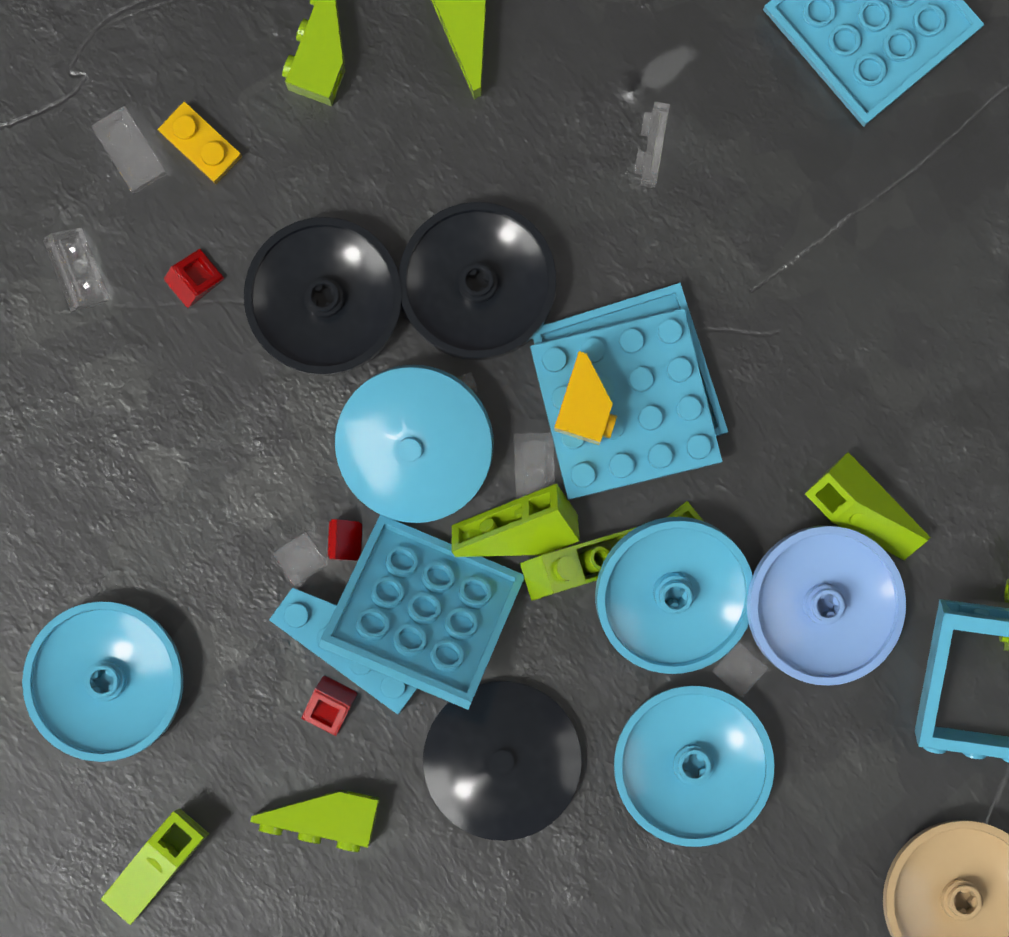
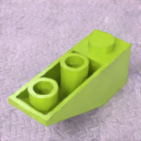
M310 0V5L314 6L309 20L303 18L296 35V41H299L300 44L295 56L291 54L288 56L282 71V77L286 78L285 83L289 91L332 106L345 73L337 0Z
M849 452L831 466L805 493L832 523L869 537L885 551L902 560L907 559L931 538Z
M635 528L547 553L520 563L531 601L597 581L599 571L608 553L621 538Z
M341 789L256 813L251 817L250 822L260 824L258 831L282 835L284 829L298 832L297 839L301 841L321 844V839L325 838L337 841L336 848L360 852L361 846L368 848L370 845L380 798Z
M181 808L173 811L102 896L101 900L131 925L206 839L209 833Z

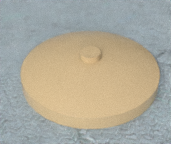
M952 820L930 826L913 836L897 853L888 870L884 884L883 909L890 935L892 937H1009V834L994 826L977 821Z

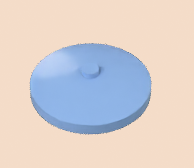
M823 525L804 528L778 541L768 550L757 565L747 595L749 627L763 655L785 674L797 680L815 685L830 686L848 683L867 675L877 668L896 645L906 614L904 584L891 557L869 537L857 531L837 526Z

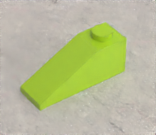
M431 0L472 96L476 99L481 96L486 1Z
M557 483L452 525V553L455 557L544 555L566 548L579 541L578 514Z

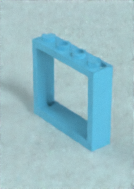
M939 599L915 725L918 747H923L925 750L936 754L953 751L963 753L965 756L973 759H984L986 756L1002 758L1009 763L1008 736L935 726L953 630L1009 637V608Z

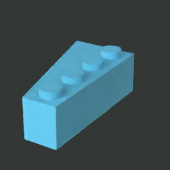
M292 588L269 621L396 714H400L417 688L320 648L321 637L337 605L299 589Z

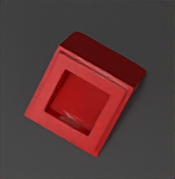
M198 249L171 266L164 280L182 303L189 308L221 283L224 277L203 251Z
M331 519L329 521L328 535L329 559L358 561L361 556L362 524L358 521Z
M323 676L314 689L301 719L337 736L357 697V692L327 676Z

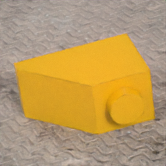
M578 352L554 431L600 445L602 436L610 439L617 416L610 414L613 403L587 353Z

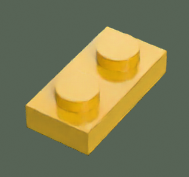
M183 102L157 129L214 184H217L242 158L241 153L186 102Z

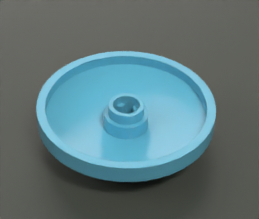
M402 365L374 375L352 394L345 404L337 423L335 434L336 458L346 484L354 495L367 507L378 514L396 521L423 523L435 521L455 513L465 506L478 492L487 477L493 458V431L482 402L460 379L450 373L430 366Z
M688 517L656 519L630 531L608 553L596 582V610L601 626L610 643L623 657L633 664L649 671L665 674L693 672L721 659L743 636L749 624L747 617V595L753 575L739 547L717 527Z
M91 602L62 612L40 631L33 641L25 660L22 687L29 716L38 731L48 742L70 756L87 761L107 762L135 755L147 749L165 733L179 709L184 677L181 659L172 638L154 618L126 604Z
M681 686L663 691L651 697L629 717L616 744L614 776L620 798L626 809L646 831L661 840L686 847L710 846L738 835L760 814L768 800L773 785L774 754L769 736L763 724L743 702L726 692L714 688Z

